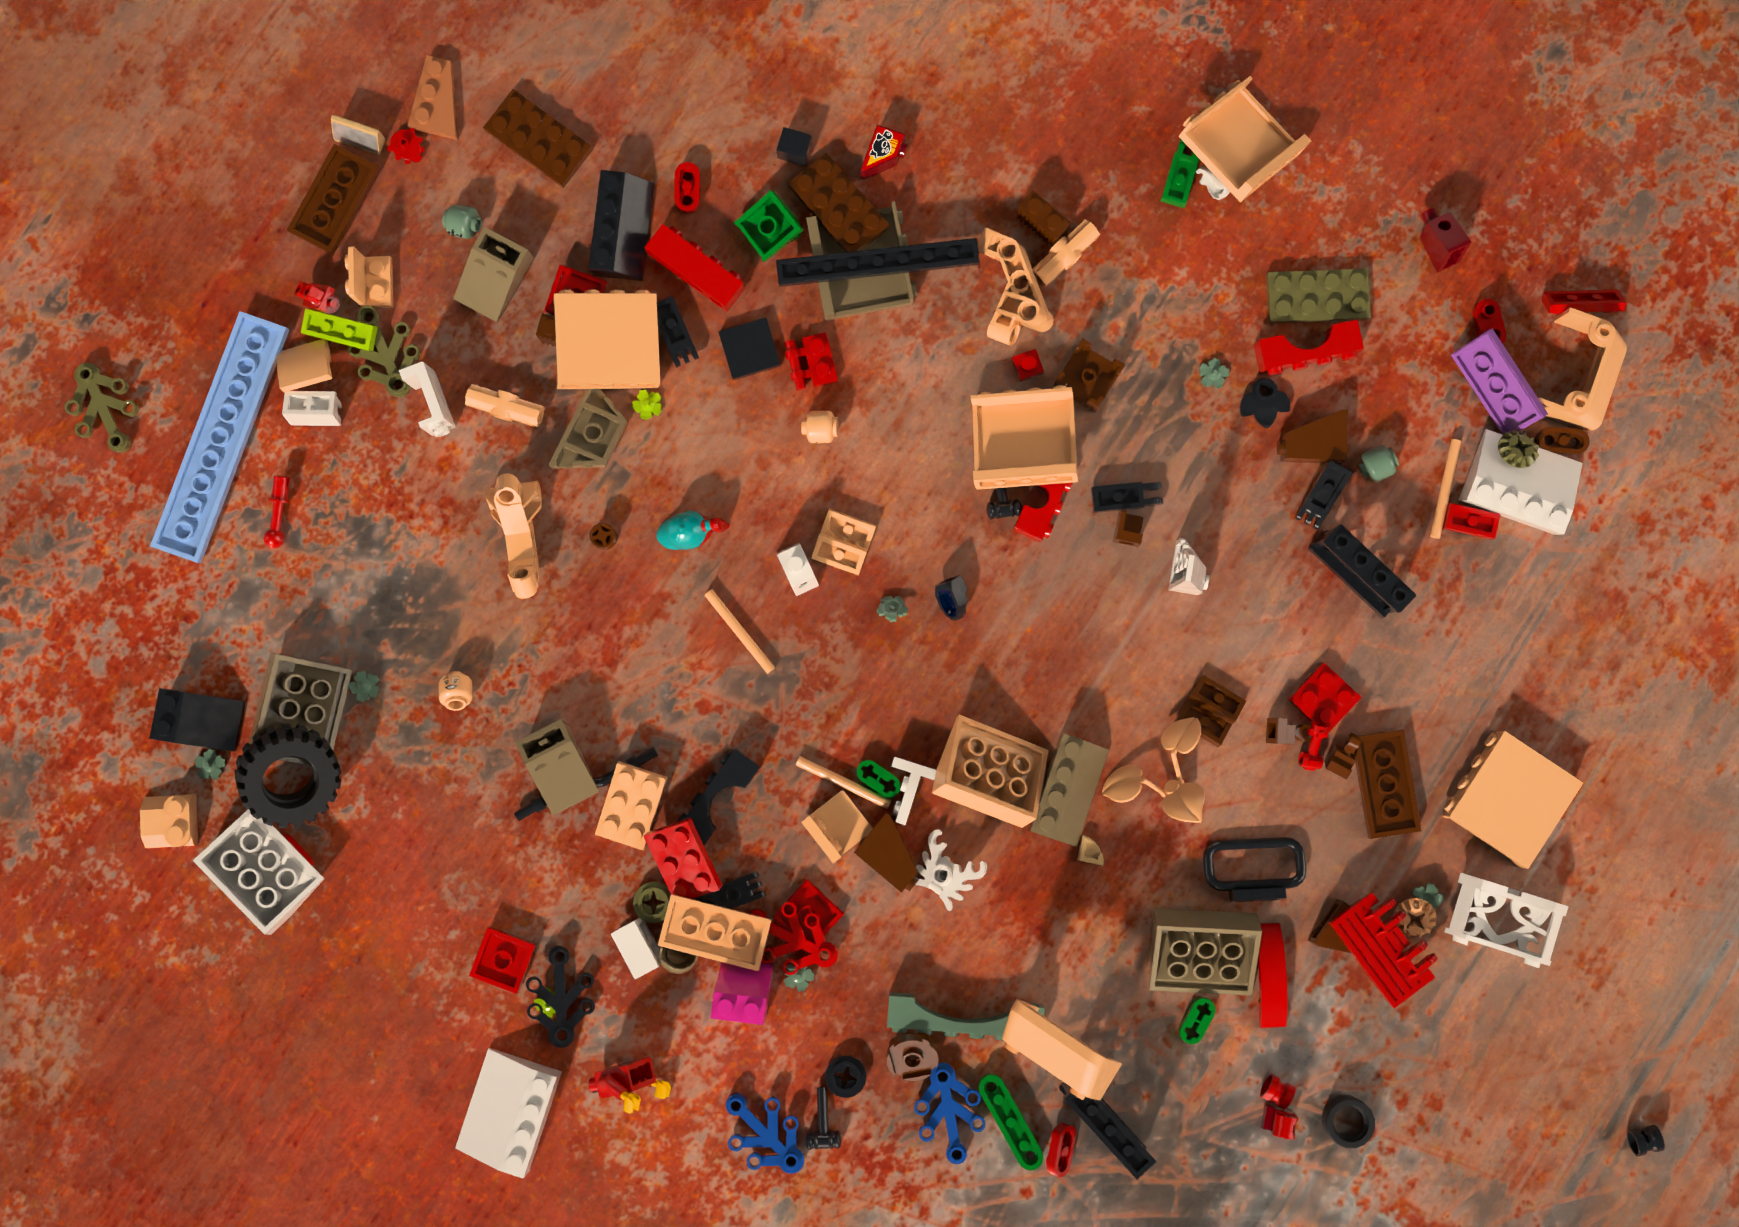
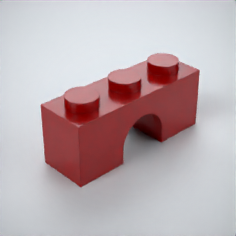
M1073 482L1034 485L1045 492L1047 503L1044 507L1038 509L1024 505L1013 531L1038 542H1041L1044 537L1048 539L1054 527L1050 523L1054 514L1059 515L1064 504L1060 500L1064 491L1069 492Z

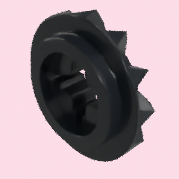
M851 1055L839 1056L832 1060L825 1073L827 1087L833 1094L842 1098L853 1097L861 1092L866 1083V1070L861 1061ZM847 1066H849L850 1075L854 1078L848 1079L843 1087L842 1077L838 1076L839 1072L844 1073Z

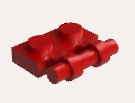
M826 332L803 337L804 348H796L795 340L785 342L787 349L785 356L786 360L790 362L792 370L790 376L792 382H795L797 391L806 389L804 381L806 379L812 378L814 388L838 382ZM799 358H807L809 369H801Z

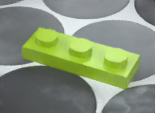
M305 308L301 333L373 351L378 326Z

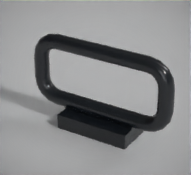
M1293 838L1218 840L1210 843L1203 853L1206 882L1217 891H1231L1229 892L1230 903L1286 899V889L1298 887L1306 877L1305 852L1302 845ZM1288 847L1295 854L1296 874L1292 878L1219 881L1214 874L1213 855L1220 850Z

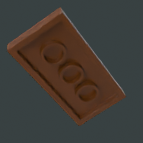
M514 89L511 90L483 127L485 132L562 188L566 186L593 150L591 145Z
M334 144L287 231L334 255L380 171L379 166Z
M827 153L788 182V187L813 216H816L819 223L845 252L863 250L890 228L889 223Z
M1396 730L1360 736L1361 743L1355 750L1354 755L1368 838L1374 839L1421 832L1405 731Z

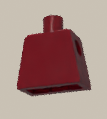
M1434 208L1424 211L1420 215L1425 223L1420 240L1438 273L1460 263L1472 242L1451 213L1439 216Z

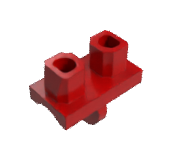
M300 281L294 292L295 296L304 300L302 305L309 309L331 314L336 312L340 306V299L334 293L336 289L327 285L307 284Z

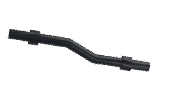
M652 747L637 757L633 755L626 759V764L642 768L641 765L659 755L656 749ZM615 769L602 777L593 778L597 787H605L610 784ZM539 795L533 798L530 804L514 812V815L518 821H521L534 812L540 813L545 810L547 804L544 798Z

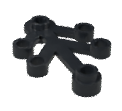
M555 945L549 949L547 954L548 961L554 965L555 996L542 985L541 980L536 976L529 977L525 984L528 991L536 993L555 1010V1021L543 1012L540 1004L535 1002L528 1005L526 1012L530 1018L538 1020L549 1030L548 1038L552 1045L564 1048L572 1043L575 1036V1026L585 1015L591 1014L595 1009L594 1002L589 998H584L579 1002V1008L566 1021L567 1008L585 988H590L593 985L594 978L588 972L581 973L578 976L577 982L565 994L564 965L569 960V952L565 947ZM561 951L564 955L563 959L556 961L554 955L556 952ZM589 976L590 982L587 985H583L581 983L582 977ZM537 980L538 987L530 989V981ZM584 1002L591 1003V1008L588 1011L582 1009ZM533 1006H538L539 1013L535 1016L531 1015L530 1009ZM560 1030L566 1031L564 1039L557 1038V1033Z

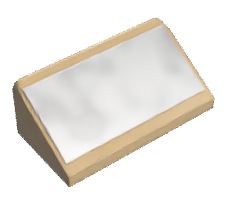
M337 115L331 116L332 134L335 141L375 155L381 154L386 139L378 129Z

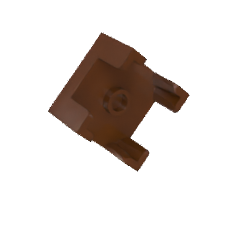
M1082 338L1068 363L1057 377L1053 387L1059 385L1072 387L1074 400L1091 411L1096 412L1125 367V364L1117 359L1111 362L1091 349L1092 343Z

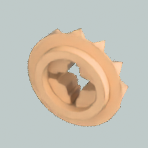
M1411 898L1404 900L1395 909L1394 914L1402 910L1406 914L1405 919L1396 926L1408 937L1418 936L1420 938L1426 933L1430 934L1432 928L1436 926V911L1429 902L1423 899ZM1409 913L1416 917L1421 915L1420 921L1422 924L1417 923L1416 921L1411 923V917Z

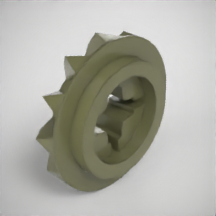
M1514 429L1509 433L1506 432L1500 438L1498 451L1502 459L1509 465L1517 468H1526L1531 466L1538 458L1539 454L1537 451L1539 445L1533 442L1534 437L1529 438L1526 436V431L1520 433ZM1517 443L1519 447L1525 448L1522 452L1520 451V449L1515 448Z
M649 882L637 890L633 906L639 918L648 923L664 921L671 896L668 887L663 883ZM653 891H655L658 900L665 901V903L657 905L655 913L652 905L643 903L652 899Z

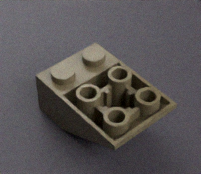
M484 226L471 249L453 299L498 323L534 257L528 249Z
M562 719L515 742L525 766L553 816L599 793V789L571 729Z

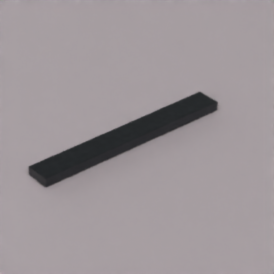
M977 238L776 260L779 287L980 264Z

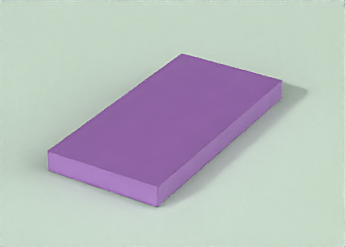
M1493 329L1488 330L1451 354L1502 435L1514 429L1519 432L1548 415Z

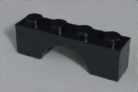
M735 749L733 753L728 750L720 761L723 764L722 768L718 773L713 771L706 780L705 784L708 785L703 794L698 792L690 802V805L693 806L687 815L683 812L676 821L679 822L691 818L703 845L707 843L716 830L711 819L710 808L717 793L730 786L747 788L761 768L760 765L738 749Z

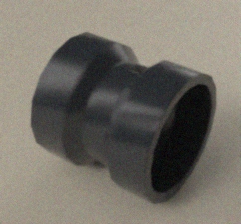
M1656 1125L1645 1126L1644 1130L1632 1129L1627 1131L1628 1144L1635 1156L1646 1155L1648 1151H1664V1139Z

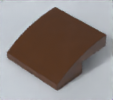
M1202 675L1182 706L1175 722L1186 718H1198L1201 723L1200 737L1219 747L1222 745L1232 724L1236 722L1246 700Z

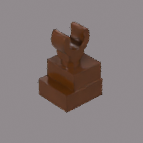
M1267 718L1266 743L1295 744V739L1300 742H1309L1311 739L1304 738L1302 731L1303 729H1309L1311 726L1308 724L1289 725L1287 724V718Z
M1350 732L1343 748L1335 744L1324 760L1326 769L1347 780L1352 772L1351 768L1356 762L1353 753L1361 743L1360 736Z

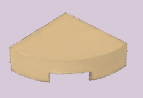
M1082 835L1077 860L1103 866L1104 858L1100 847L1094 840Z

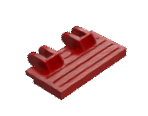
M1370 892L1328 923L1388 1004L1395 1009L1436 978L1429 967L1438 960V957L1435 953H1432L1414 965L1411 959L1424 951L1428 944L1425 940L1419 941L1403 953L1402 950L1409 946L1410 942L1396 925L1405 919L1406 914L1402 910L1382 922L1379 917L1394 907L1397 902L1391 897L1371 911L1370 908L1378 903L1379 900L1373 892Z

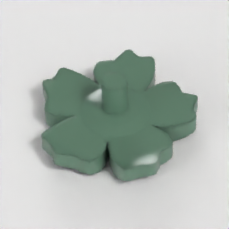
M1214 358L1208 362V365L1202 363L1201 367H1199L1200 376H1204L1200 381L1203 386L1211 387L1213 384L1216 389L1223 387L1224 378L1230 374L1229 369L1225 365L1220 367V359Z
M885 596L880 600L881 604H879L877 609L879 616L885 615V619L890 622H896L897 615L899 617L907 615L908 608L905 606L903 598L896 596L893 599L892 596Z
M365 671L357 672V675L354 677V680L357 682L349 683L348 689L353 694H357L356 700L360 702L369 700L370 696L376 698L379 695V686H375L380 681L377 675H367Z
M212 749L204 752V756H197L194 760L196 767L201 768L197 772L200 779H209L211 776L213 780H216L223 773L221 767L226 766V759L221 755L217 756V751Z
M1427 883L1425 888L1422 886L1414 887L1412 891L1415 897L1429 902L1435 911V905L1440 906L1444 901L1443 895L1437 894L1438 889L1433 883Z
M788 963V970H795V966L791 963ZM807 966L798 969L794 975H787L785 973L788 976L784 979L785 986L794 988L796 985L798 992L805 991L809 985L807 981H813L815 974L811 968L806 969Z

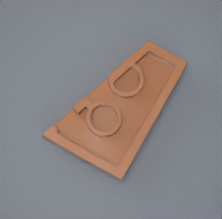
M426 55L408 127L414 128L417 131L458 140L455 120L456 109L454 106L453 64L450 60Z

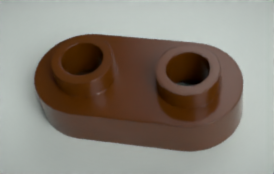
M1546 427L1537 433L1535 443L1539 445V448L1553 453L1575 455L1587 450L1590 439L1588 434L1581 429ZM1547 435L1551 437V443L1549 445L1545 443V437ZM1572 437L1576 439V445L1574 447L1570 444V440Z

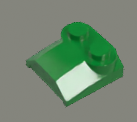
M770 190L734 222L759 253L763 262L770 259L788 243L796 241L803 231L799 220L773 190Z

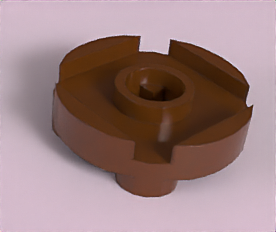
M924 1032L905 1034L894 1037L889 1042L886 1053L887 1067L893 1075L897 1073L903 1076V1080L919 1081L929 1077L931 1070L935 1067L937 1068L939 1062L938 1049L935 1043L930 1040L928 1034ZM916 1055V1059L911 1060V1058L907 1056Z

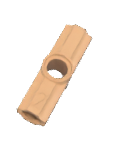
M1085 219L1067 237H1062L1050 249L1049 254L1033 268L1037 282L1046 288L1063 270H1068L1082 256L1081 253L1100 236L1097 228Z
M471 384L465 396V405L489 412L490 415L512 422V420L538 428L544 417V406L519 399L520 397L502 390L496 392Z

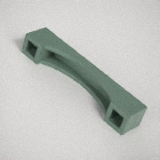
M889 992L887 1027H891L893 1032L906 1033L907 1029H917V1033L924 1032L928 1035H932L933 1031H942L944 1036L958 1037L959 1033H968L970 1038L984 1039V1035H994L996 1040L1004 1041L1002 1036L1010 1011L981 1019L955 1018L926 1008L915 1000V994ZM1029 1003L1040 1008L1038 1012L1044 1016L1045 1007L1043 1004Z

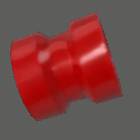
M1270 1074L1262 1085L1260 1097L1267 1101L1273 1100L1276 1106L1285 1110L1295 1096L1296 1087L1288 1082L1283 1083L1279 1077Z

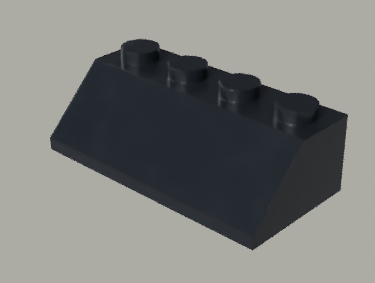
M600 171L589 260V270L593 276L643 281L646 257L644 247L648 241L654 191L653 182L626 172Z

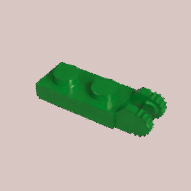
M1180 138L1177 150L1172 158L1160 202L1185 208L1199 158H1197L1193 151L1191 156L1182 154L1186 144Z

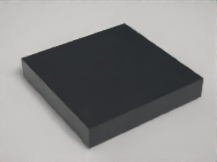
M766 317L718 331L733 380L781 366Z

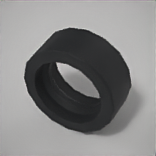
M1340 1095L1333 1098L1325 1106L1322 1113V1125L1325 1133L1336 1144L1344 1148H1358L1365 1145L1372 1138L1375 1131V1118L1372 1110L1360 1099L1351 1095ZM1345 1106H1352L1358 1109L1363 1117L1361 1130L1352 1137L1340 1135L1333 1125L1335 1114Z

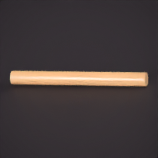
M1451 439L1430 534V537L1436 539L1441 537L1461 446V440Z
M713 589L707 592L704 596L765 672L769 674L775 669L774 665Z
M799 756L796 766L888 809L891 799Z

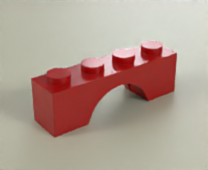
M1358 319L1333 324L1326 330V336L1322 345L1315 349L1295 347L1284 335L1259 339L1254 344L1260 374L1268 373V376L1281 374L1284 372L1283 369L1293 368V371L1308 368V364L1317 363L1318 366L1327 365L1333 362L1332 359L1342 358V361L1357 358V354L1364 349Z

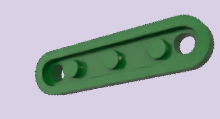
M985 1074L979 1081V1092L1018 1163L1026 1170L1039 1168L1043 1162V1152L1005 1083L997 1074ZM989 1082H994L996 1084L994 1090H988L986 1088ZM1033 1151L1034 1156L1031 1159H1027L1025 1153Z

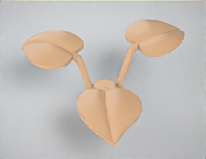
M1192 717L1170 724L1161 736L1162 746L1166 750H1172L1171 757L1177 780L1168 781L1164 789H1161L1148 779L1141 778L1142 769L1139 766L1125 765L1115 770L1107 778L1102 789L1103 796L1115 802H1128L1138 796L1142 789L1141 783H1144L1160 793L1162 797H1165L1162 801V808L1168 816L1184 822L1201 823L1205 801L1204 790L1196 783L1184 784L1176 756L1177 751L1186 754L1197 745L1201 735V723L1198 718Z

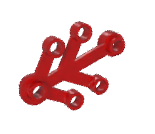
M786 901L781 907V912L788 918L792 932L771 922L769 933L787 941V943L773 948L765 947L764 952H771L772 958L766 959L763 953L761 961L769 964L779 956L803 949L811 954L799 959H787L783 964V971L787 975H794L798 969L815 963L824 968L832 966L837 961L838 950L833 943L826 941L820 925V915L816 912H810L804 919L806 927L812 930L814 943L805 937L797 914V904L794 901ZM785 906H793L794 912L787 913ZM753 909L749 912V914L767 918L766 913L761 909ZM814 916L817 919V923L815 925L810 924L808 917ZM821 951H827L829 958L823 959L820 955ZM792 962L795 965V970H788L787 963Z

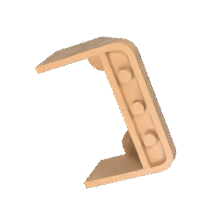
M1569 308L1556 316L1553 322L1588 334L1590 341L1598 346L1583 391L1569 393L1565 397L1563 405L1540 397L1538 399L1548 413L1544 418L1590 432L1602 424L1627 351V345L1609 321Z
M1016 999L1010 1009L1002 1039L1006 1042L1004 1047L1016 1055L1021 1052L1071 1087L1070 1092L1081 1100H1084L1085 1096L1090 1099L1101 1100L1122 1063L1103 1056L1038 1012L1040 1008Z

